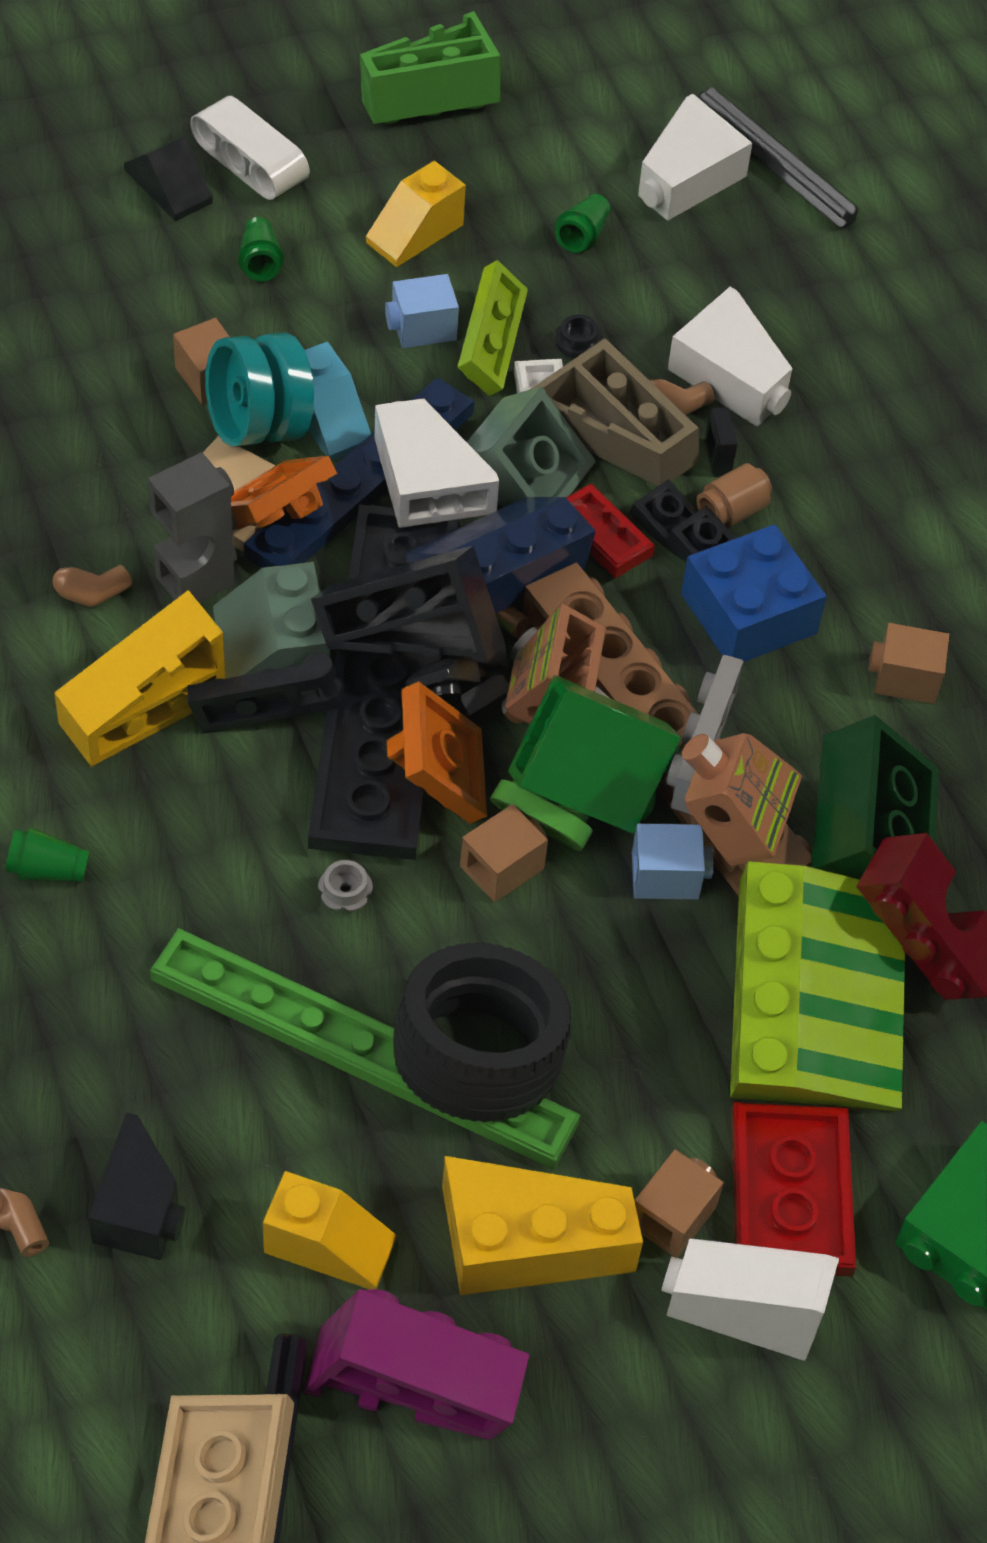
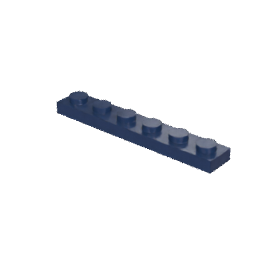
M438 377L411 399H425L454 430L474 413V400ZM375 431L334 466L337 472L336 475L324 482L316 483L323 501L321 507L301 519H292L286 509H284V516L264 526L244 543L245 557L261 568L305 563L358 516L359 504L371 505L387 491L388 486L374 439Z

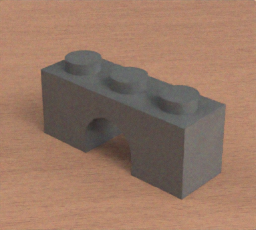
M200 452L149 477L150 511L171 536L153 545L155 571L158 581L174 600L189 590L198 602L234 585V562L237 560L232 530L235 529L236 524L231 512V496L234 495V487L226 471L221 467L215 468L207 457Z

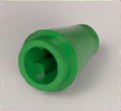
M591 194L563 212L557 218L555 236L560 246L572 253L591 249L596 244L610 212L608 200L600 194Z
M254 217L245 225L238 255V264L240 269L250 279L259 282L271 280L279 273L284 264V254L271 223L263 217Z
M30 826L28 831L14 829L5 872L18 874L17 880L77 881L83 883L90 850L81 849L76 845Z

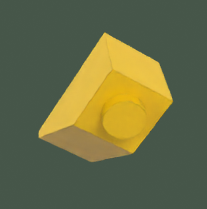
M435 160L400 181L367 233L366 243L395 267L400 266L463 226L466 185Z
M287 1171L283 1174L263 1220L265 1254L366 1289H377L397 1236L342 1190Z

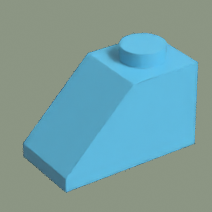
M327 341L305 350L311 366L314 384V411L308 431L325 456L328 455L330 460L333 461L348 455L369 437L371 432L351 374Z

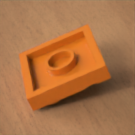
M329 456L284 460L236 489L234 495L231 496V512L235 519L236 529L244 528L252 523H255L257 528L267 526L284 516L285 513L282 507L286 509L292 519H301L321 507L323 501L316 483L324 482L337 474Z
M418 681L403 688V731L387 740V757L403 767L406 779L416 786L424 788L427 794L469 824L487 817L482 729Z

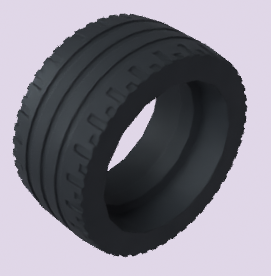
M468 942L465 944L459 943L455 946L450 945L445 949H439L437 952L431 953L412 970L400 997L393 1032V1053L399 1075L401 1074L403 1082H406L407 1087L414 1092V1095L420 1097L421 1101L425 1104L428 1103L433 1109L436 1108L441 1113H447L452 1117H459L462 1120L497 1122L498 1120L504 1121L527 1113L528 1110L534 1109L537 1104L539 1105L547 1097L561 1071L571 1028V1007L565 989L561 987L560 981L555 978L556 976L550 973L547 967L542 966L539 961H535L531 956L525 955L521 951L513 950L510 947L506 948L503 945ZM462 1010L487 1012L509 1021L526 1035L530 1044L525 1048L504 1053L476 1051L452 1041L434 1025L433 1020L440 1015Z

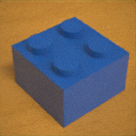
M776 524L688 556L681 590L682 597L721 655L723 656L724 654L744 660L743 662L817 634L827 597Z

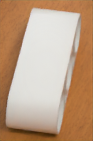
M226 96L191 118V130L199 145L267 200L275 199L309 177V164L302 151L237 98Z

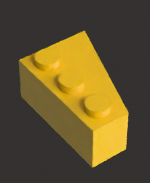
M187 590L54 692L58 723L91 767L193 713L188 704V685L209 682L213 679H225L223 631L191 592Z
M445 1156L442 1189L460 1295L636 1272L643 1239L632 1187Z

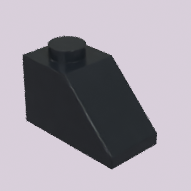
M126 1112L88 1216L92 1243L161 1260L167 1241L176 1242L180 1236L186 1207L179 1205L177 1182L138 1115Z

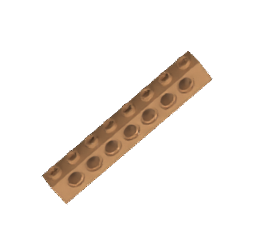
M576 562L526 585L523 614L531 619L530 628L536 627L539 629L562 603L606 627L596 687L610 699L667 722L681 736L679 754L682 755L686 745L682 743V738L691 712H697L692 707L685 689L679 684H674L664 672L656 653L650 648H645L635 636L628 618L621 612L617 613L607 601L599 582L595 578H589ZM664 772L656 788L657 792L682 824L699 825L692 814L671 808L675 787L666 784L669 772ZM785 824L775 856L755 862L801 865L812 868V850L803 837L796 836L789 826ZM702 829L703 846H712L713 864L739 896V881L746 864L731 867Z

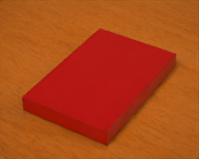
M734 1102L732 1108L734 1244L827 1254L839 1258L834 1276L853 1277L856 1270L848 1108Z

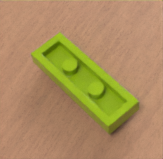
M498 260L485 266L483 269L457 367L488 396L503 390L528 288Z

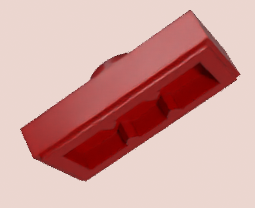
M592 483L566 497L596 530L589 554L615 579L653 556L655 545Z

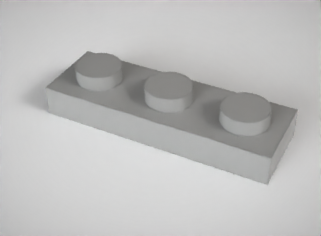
M723 654L716 674L706 672L697 702L704 704L701 714L691 712L685 727L682 743L687 744L690 739L699 734H706L713 741L719 740L737 692L744 660ZM678 753L673 758L666 784L675 787L671 808L691 814L686 807L685 796L695 770Z

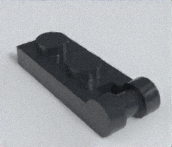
M316 653L307 657L301 665L280 669H267L258 673L225 679H213L209 682L188 685V704L202 733L332 710L342 704L345 693L340 681L335 677L336 671L331 658L326 654Z

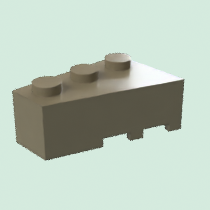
M606 338L531 388L542 387L590 453L656 486L661 485L668 479L673 481L699 462V428Z

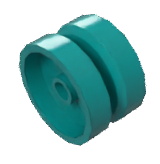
M286 332L264 334L256 337L255 340L248 336L225 337L215 341L208 355L205 372V391L208 411L214 429L221 440L231 447L255 445L263 442L264 439L271 443L303 438L310 427L314 411V384L311 366L306 352L298 339Z

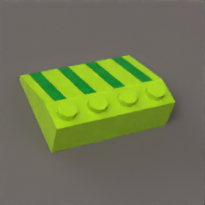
M747 862L739 881L730 1098L900 1111L902 1109L905 952L899 941L882 919L874 913L871 905L857 889L856 886L860 881L859 879L801 865Z

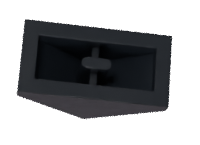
M185 136L160 145L124 162V170L175 222L213 204L212 194Z

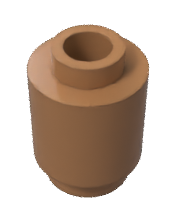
M744 463L706 484L703 492L697 496V507L700 510L707 505L725 527L730 528L769 506L772 485L767 474L762 469Z

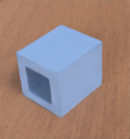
M448 274L393 281L392 301L385 303V314L388 328L390 331H397L402 348L457 341L459 306Z
M637 824L632 848L634 899L699 900L703 879H711L713 874L712 846H703V832L700 825Z

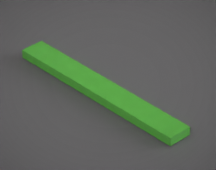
M180 928L177 929L150 970L151 981L553 1170H555L579 1125L580 1114L546 1098L539 1105L537 1104L534 1109L528 1110L527 1113L504 1121L475 1122L452 1117L447 1113L439 1112L440 1110L433 1109L428 1103L425 1104L421 1101L420 1097L415 1096L414 1092L407 1087L406 1082H403L401 1074L399 1075L393 1053V1027Z

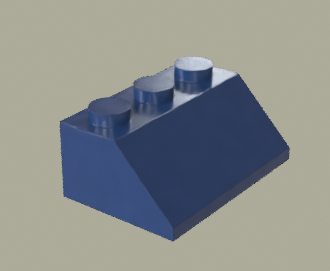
M525 497L406 553L405 560L411 563L474 545L495 613H498L523 601L525 586L576 562L584 571L596 530L566 497Z

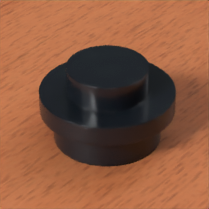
M581 314L565 318L555 333V344L558 350L572 358H577L602 341V334L595 320Z

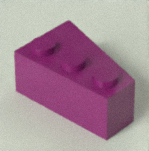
M359 1289L321 1325L302 1393L320 1398L324 1386L360 1395L359 1408L377 1412L379 1402L384 1401L415 1410L416 1422L491 1440L513 1424L530 1354L511 1347L510 1341L500 1335L493 1333L476 1334L458 1327L451 1317L435 1311L419 1312L401 1305L396 1296L386 1291Z

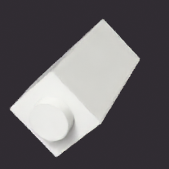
M691 94L685 98L643 160L638 196L642 198L647 206L653 208L668 221L747 177L752 142L698 97Z
M729 287L672 338L668 370L691 385L706 381L712 387L716 401L758 427L772 413L774 415L779 414L787 405L791 396V390L788 387L792 367L739 292L734 288Z
M425 399L375 405L374 439L399 528L484 516L497 511L499 490L497 473Z
M689 1238L683 1260L671 1257L661 1289L663 1292L672 1294L667 1316L805 1361L825 1312L839 1258L827 1254Z

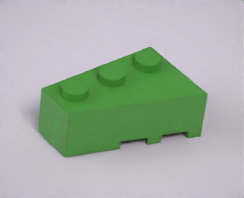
M474 11L463 15V23L444 30V26L441 24L430 27L429 36L410 43L409 38L404 37L360 54L362 102L373 124H392L401 119L423 115L437 116L446 111L464 108L478 109L487 104L500 102V54Z

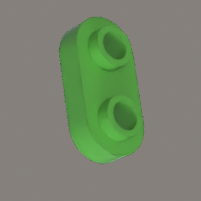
M500 780L490 797V801L500 810H504L511 804H514L526 818L529 817L536 820L542 826L546 836L574 850L582 851L593 833L592 828L586 824L589 819L588 815L562 804L557 806L535 793L520 788L514 780L512 782Z

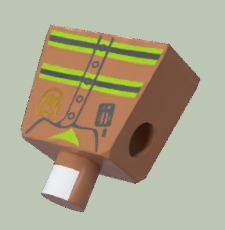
M562 603L518 652L514 660L508 694L502 702V710L507 719L516 724H523L525 722L531 724L554 675L595 692L606 627Z
M742 733L715 741L706 734L694 736L688 741L682 751L683 759L695 770L685 796L687 809L731 867L746 864L748 861L755 862L773 858L802 775L752 735Z

